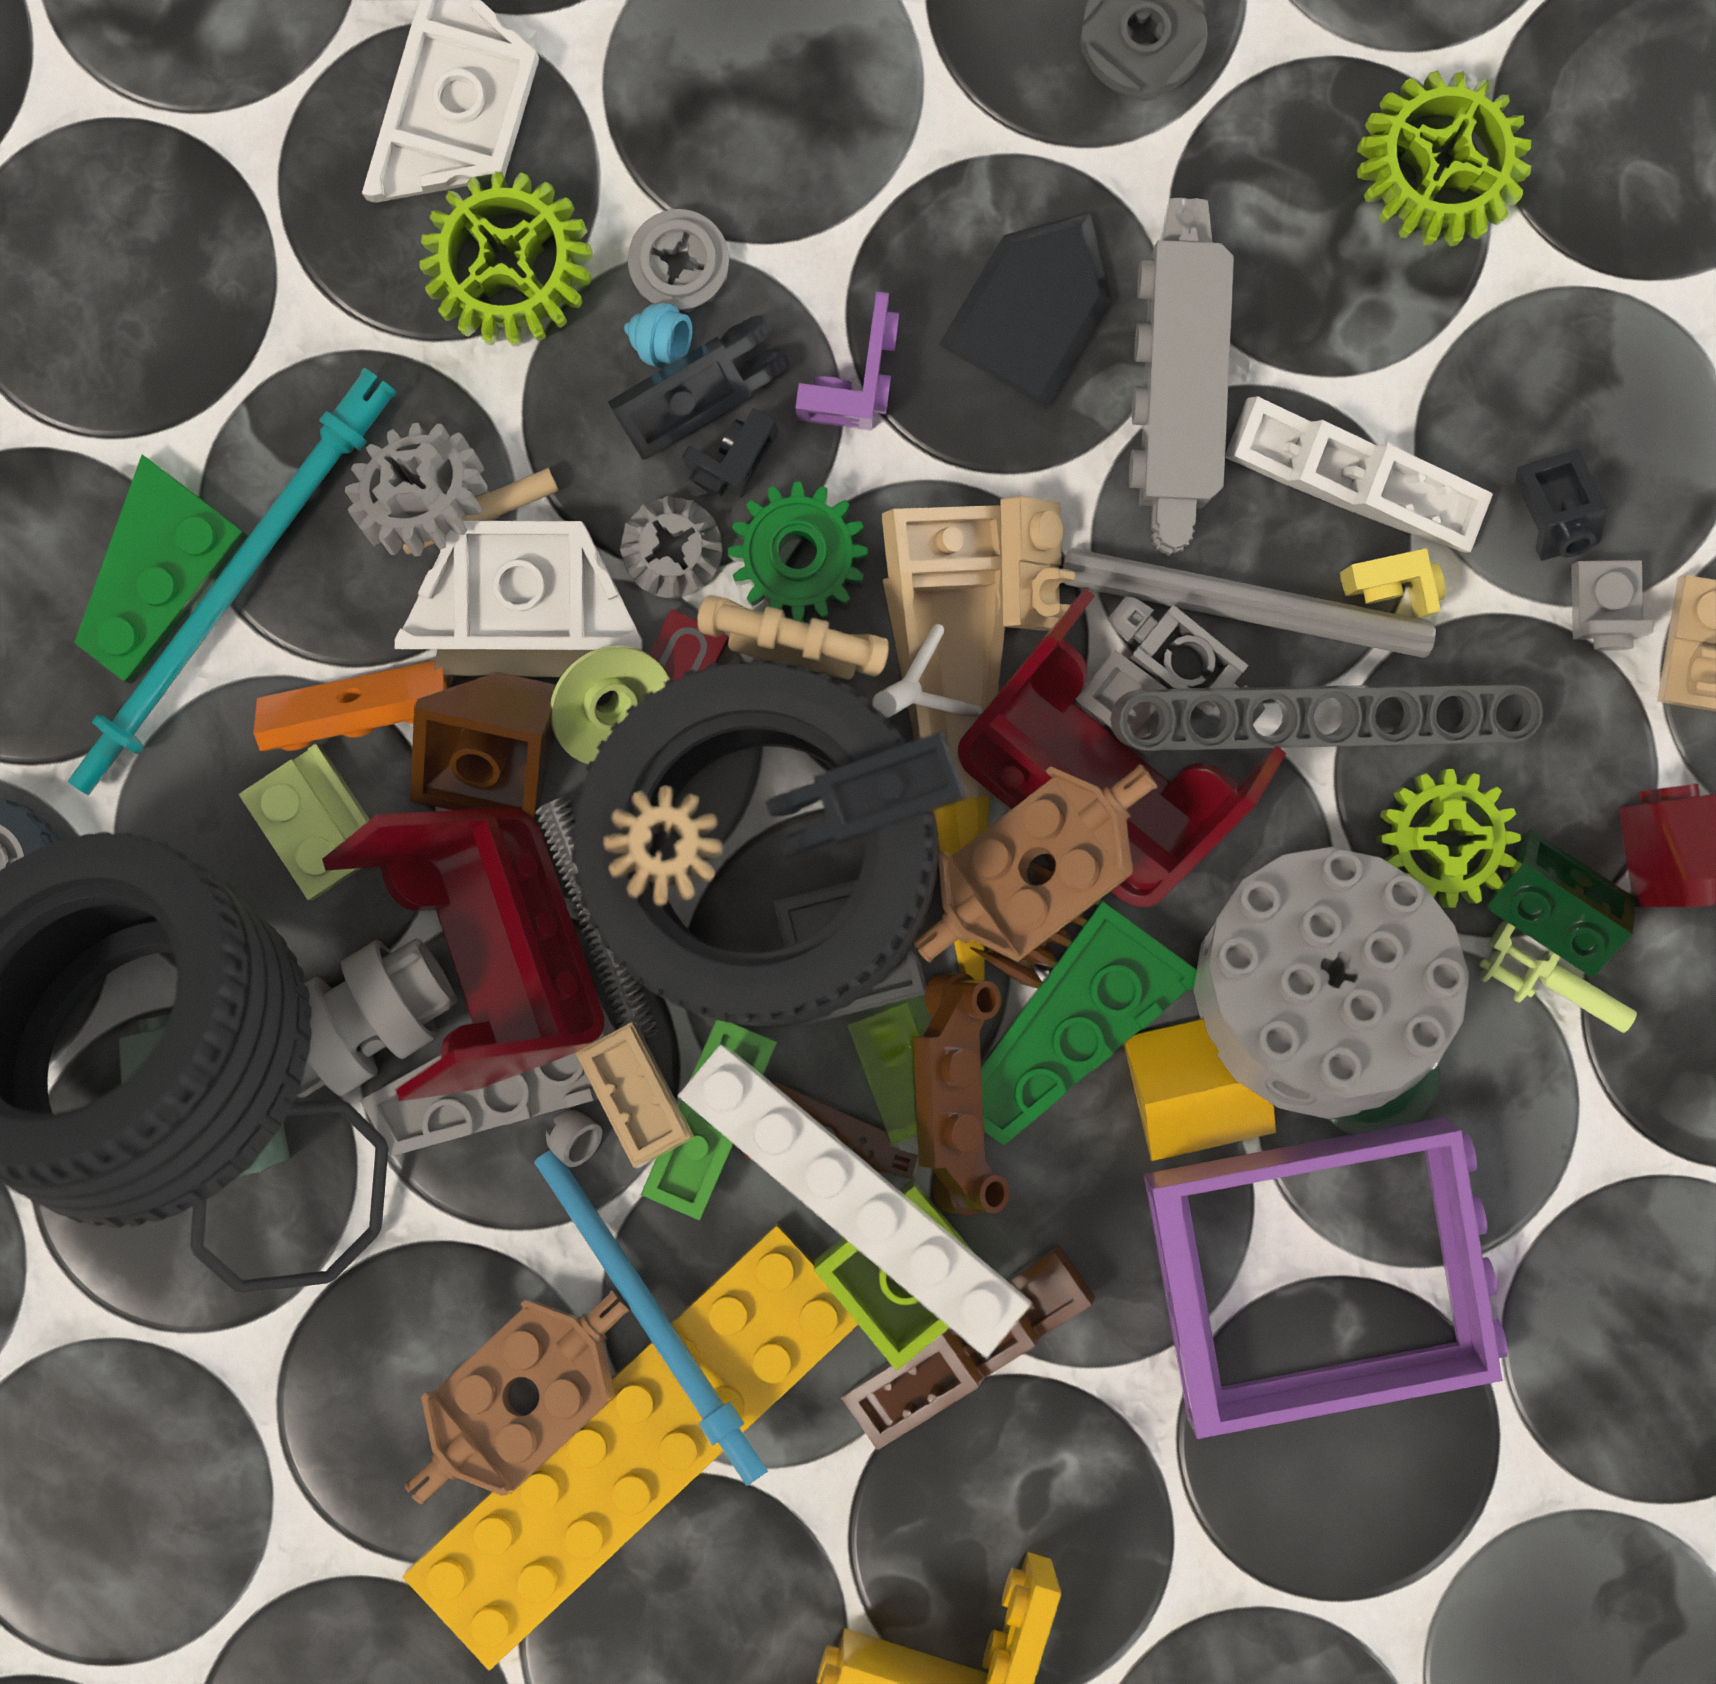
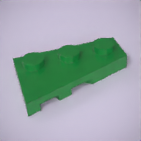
M141 454L74 643L121 680L132 684L243 542L247 534L152 460Z

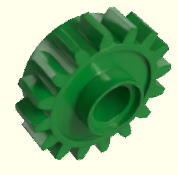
M794 482L791 497L782 498L780 492L775 486L768 488L770 502L768 506L763 508L752 500L746 504L753 520L750 525L743 522H734L732 530L739 538L744 540L743 545L728 548V556L731 560L744 562L745 567L736 571L732 576L736 585L752 583L753 588L746 598L752 607L765 599L770 603L769 607L792 611L794 620L803 622L805 611L813 609L822 620L827 619V603L833 599L844 606L850 602V597L844 586L847 582L862 584L864 574L852 567V564L856 561L868 559V548L852 544V540L864 532V527L861 521L845 524L843 519L850 509L849 503L846 500L837 503L831 508L827 505L828 490L826 487L821 486L815 492L814 497L809 498L804 497L802 483ZM804 539L815 547L817 554L809 566L803 569H793L782 562L780 559L782 548L791 540Z

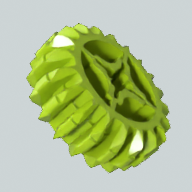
M1438 70L1428 74L1424 80L1423 87L1414 78H1410L1401 86V96L1392 92L1387 93L1380 102L1382 113H1372L1366 121L1365 127L1371 135L1361 139L1357 151L1369 160L1361 163L1357 169V178L1376 181L1365 192V202L1370 203L1381 199L1384 200L1387 205L1379 214L1380 223L1389 222L1394 215L1401 218L1404 222L1399 227L1398 234L1400 238H1407L1416 227L1422 228L1421 238L1424 246H1431L1437 240L1441 230L1449 246L1458 245L1463 240L1465 231L1473 239H1478L1488 231L1487 221L1499 225L1508 216L1506 205H1515L1523 196V189L1516 182L1524 181L1530 175L1531 165L1518 158L1526 155L1531 149L1532 140L1513 136L1524 124V115H1513L1506 118L1502 111L1510 102L1509 94L1498 96L1492 102L1485 96L1489 90L1488 79L1480 80L1475 88L1470 90L1466 88L1464 70L1456 72L1450 79L1448 86L1445 85ZM1432 115L1454 118L1452 124L1445 129H1433L1424 124L1418 129L1408 124L1415 119ZM1473 130L1485 145L1490 166L1487 165L1488 158L1476 151L1472 143ZM1453 138L1454 143L1448 152L1452 157L1451 161L1447 164L1450 166L1445 168L1437 179L1434 180L1433 176L1439 167L1435 160L1440 154L1438 152L1443 150ZM1397 151L1402 153L1400 160L1410 165L1416 174L1417 183L1415 190L1409 185L1401 172ZM1445 188H1453L1463 193L1471 189L1481 195L1468 202L1458 204H1444L1433 201L1436 194Z
M495 171L492 174V189L483 190L477 178L470 177L467 184L472 196L463 201L458 193L448 191L446 199L453 212L448 215L442 211L434 210L431 211L430 215L432 223L441 230V233H427L421 237V243L424 248L435 253L419 262L420 269L425 275L435 277L425 286L426 292L431 299H444L438 311L446 321L460 316L458 329L465 336L473 334L482 324V339L488 345L495 344L501 329H505L508 342L513 347H518L521 344V328L529 327L537 341L543 340L546 335L540 323L542 320L550 317L556 326L564 327L567 320L559 308L560 304L563 302L570 307L579 308L583 303L580 294L570 285L583 286L591 283L592 276L589 270L577 265L593 258L590 244L577 242L587 233L584 221L582 219L568 220L574 211L572 202L568 198L559 199L552 203L555 191L548 182H543L531 194V180L527 174L522 172L515 178L512 188H508L502 172ZM506 214L523 215L534 219L530 223L523 220L518 225L509 229L497 228L488 221L492 217ZM471 233L478 242L480 251L476 261L468 268L471 275L460 284L458 278V257L465 239ZM553 235L557 246L556 263L548 282L543 286L533 272V265L539 254L544 251L542 243ZM489 241H492L500 251L504 250L510 256H516L517 264L525 278H521L513 268L509 269L503 263L498 264L495 259L496 254ZM504 289L516 290L527 299L523 302L506 306L491 305L479 301L484 294L490 298L495 293Z

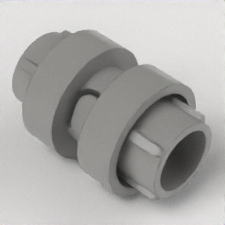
M419 938L413 939L394 952H391L381 941L374 940L341 961V968L346 981L333 989L319 977H314L304 983L308 987L310 994L309 1004L312 1007L310 1020L312 1038L303 1080L297 1094L298 1097H306L324 1085L335 1094L343 1096L377 1075V1065L373 1054L387 1046L397 1057L404 1059L437 1039L438 1033L433 1018L456 1004L457 997L442 967Z

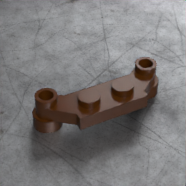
M942 972L930 980L925 993L926 1008L932 1020L923 1036L913 1037L919 1167L931 1168L937 1175L933 1188L934 1198L939 1208L944 1212L963 1216H972L978 1212L996 1214L1002 1211L1008 1203L1009 1186L1002 1176L993 1174L985 1162L979 1032L984 1021L993 1018L999 1011L1001 994L996 984L991 981L975 980L966 973Z

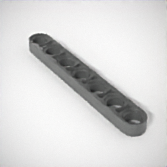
M1508 683L1138 689L1125 693L1117 700L1112 708L1110 721L1112 731L1118 740L1127 746L1146 751L1274 748L1276 745L1280 748L1510 743L1527 740L1536 733L1542 722L1543 708L1541 700L1533 690L1525 686ZM1514 694L1519 698L1523 706L1522 719L1514 728L1504 730L1497 722V706L1506 696ZM1454 695L1463 705V719L1458 727L1445 732L1437 723L1436 711L1442 700ZM1395 697L1403 706V721L1393 732L1384 733L1376 724V710L1383 700ZM1334 698L1339 701L1343 708V720L1339 728L1333 733L1323 734L1315 725V710L1325 699ZM1273 699L1282 709V722L1275 732L1262 736L1253 726V713L1258 704L1264 700ZM1211 700L1220 710V725L1211 735L1200 737L1191 728V712L1202 701ZM1148 701L1158 711V726L1148 737L1136 738L1128 729V714L1138 703Z

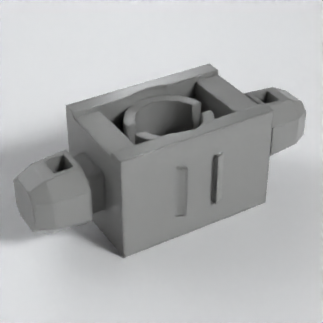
M1126 596L1109 616L1112 627L1127 642L1133 637L1140 643L1128 660L1167 689L1195 688L1205 681L1202 676L1193 680L1179 677L1172 669V652L1168 649L1160 655L1159 663L1152 658L1173 630L1181 637L1177 638L1167 647L1171 650L1178 647H1189L1195 650L1201 658V674L1204 677L1213 672L1215 664L1220 668L1206 688H1239L1234 683L1248 665L1176 606L1172 605L1157 621L1150 616L1154 611L1152 608L1137 598ZM1211 700L1202 701L1195 706L1191 714L1200 720L1208 716L1217 705ZM1262 702L1254 710L1253 724L1265 710Z

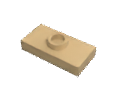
M631 1022L576 1052L633 1168H639L695 1138L636 1023Z

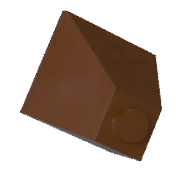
M496 672L417 699L414 706L410 801L448 810L514 807L526 812L536 822L538 815L536 811L540 806L555 738L551 726L552 706L550 703L556 685Z

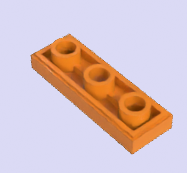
M435 660L258 697L253 734L260 751L278 748L295 751L307 747L315 740L339 735L355 738L367 735L377 727L400 722L413 724L414 706L417 699L448 689L449 676L444 675L443 667L434 670Z

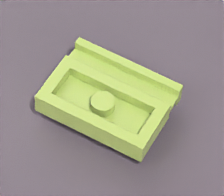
M315 743L308 748V751L294 760H289L238 794L307 900H315L362 869L326 871L322 858L370 819L321 745Z

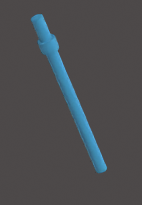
M551 1150L542 1154L534 1161L535 1165L703 1419L698 1423L699 1427L712 1446L717 1443L720 1445L745 1485H750L767 1473L768 1470L740 1429L745 1423L731 1402L724 1405L568 1166L558 1159Z

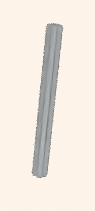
M1074 548L1067 551L1062 569L1075 572V580L1070 582L1064 581L1065 585L1083 589L1087 588L1088 590L1123 597H1133L1138 600L1167 606L1174 605L1181 609L1422 658L1429 656L1436 637L1434 624L1427 620Z

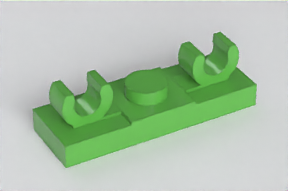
M716 1019L691 1079L720 1045L732 1049L763 1075L777 1041L739 1024ZM681 1100L679 1108L695 1138L656 1158L640 1195L700 1221L733 1142Z

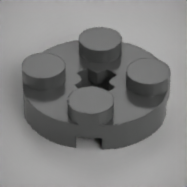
M1088 0L1083 14L1079 45L1081 52L1085 56L1091 71L1109 88L1124 95H1132L1141 101L1156 99L1160 94L1172 91L1183 84L1193 74L1203 56L1208 36L1207 23L1204 16L1206 12L1203 0ZM1151 18L1158 24L1154 35L1159 41L1152 45L1147 42L1141 45L1131 39L1133 30L1128 26V23L1134 19L1136 22L1143 24Z

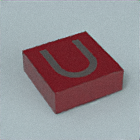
M671 609L649 655L663 667L669 679L673 678L676 681L684 677V672L694 669L698 672L707 669L709 664L718 663L729 640V636L723 634L720 637L702 634L698 628V621Z

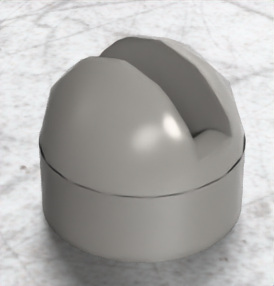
M566 1110L556 1114L553 1117L556 1126L554 1128L549 1127L546 1130L547 1146L568 1167L581 1165L598 1148L602 1139V1128L589 1116L577 1110Z

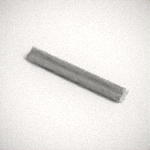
M564 797L555 799L538 808L536 814L541 816L539 822L544 823L541 828L547 831L544 834L545 837L548 836L550 838L547 843L553 845L550 848V851L555 853L553 859L559 860L556 866L561 868L558 871L559 874L564 875L561 880L568 882L564 888H568L570 891L567 895L573 897L570 903L577 904L574 906L573 911L579 912L576 918L582 919L578 923L579 926L585 927L581 932L588 934L584 940L591 941L587 945V948L594 949L590 952V955L597 956L594 958L593 963H601L596 967V970L603 971L598 975L599 978H606L601 983L608 986L604 992L612 993L607 997V1000H615L610 1004V1008H617L613 1015H621L615 1021L619 1023L624 1022L618 1027L619 1029L631 1022L636 1023L644 1039L656 1035L659 1030L652 1029L656 1023L654 1021L648 1022L653 1015L646 1014L650 1007H643L647 999L641 998L645 994L644 992H637L642 986L639 984L634 985L637 981L631 977V974L623 966H620L614 960L615 956L612 952L603 946L600 941V935L588 921L590 917L588 909L582 907L580 900L582 896L579 886L576 885L573 876L578 871L576 864L571 862V851H574L571 827H575V822L571 823V821L576 817L568 815L573 810V807H565L571 803L570 800L563 801Z

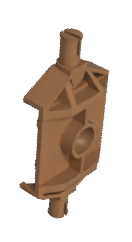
M1139 764L1135 770L1113 787H1106L1101 790L1097 786L1050 766L1045 770L1052 777L1047 783L953 856L945 851H941L938 854L942 905L945 913L942 914L940 921L913 940V944L919 949L918 951L923 958L931 962L933 958L959 939L964 943L973 940L1018 962L1132 875V860L1126 820L1131 815L1126 809L1152 789L1158 787L1145 768ZM1040 854H1053L1056 861V869L1052 878L1042 885H1031L1027 878V869L1030 862Z
M612 1289L610 1294L593 1310L580 1317L538 1301L524 1300L520 1304L523 1309L434 1392L423 1394L421 1400L431 1448L434 1454L431 1456L432 1460L410 1481L404 1484L408 1493L416 1492L411 1497L423 1505L449 1479H461L502 1496L512 1494L615 1397V1389L603 1342L607 1339L605 1333L627 1312L631 1311L627 1303L621 1301L623 1297ZM522 1377L532 1380L539 1390L538 1405L528 1415L518 1413L510 1403L509 1394L511 1387L515 1381Z

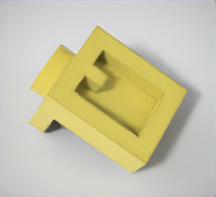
M1427 548L1352 564L1340 572L1345 597L1364 593L1366 604L1403 596L1402 585L1406 584L1413 616L1417 619L1428 618L1440 612L1439 600L1445 598V582L1441 568L1437 562L1430 563Z

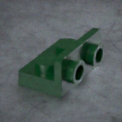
M1529 829L1515 846L1513 858L1517 862L1514 867H1511L1510 875L1501 887L1490 897L1488 909L1589 976H1595L1633 935L1637 898L1540 834Z

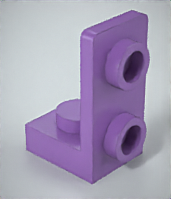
M876 291L863 392L851 390V382L835 377H815L813 385L799 383L795 408L798 421L872 430L874 413L886 414L891 376L879 374L882 350L895 351L900 314L888 312L889 293Z

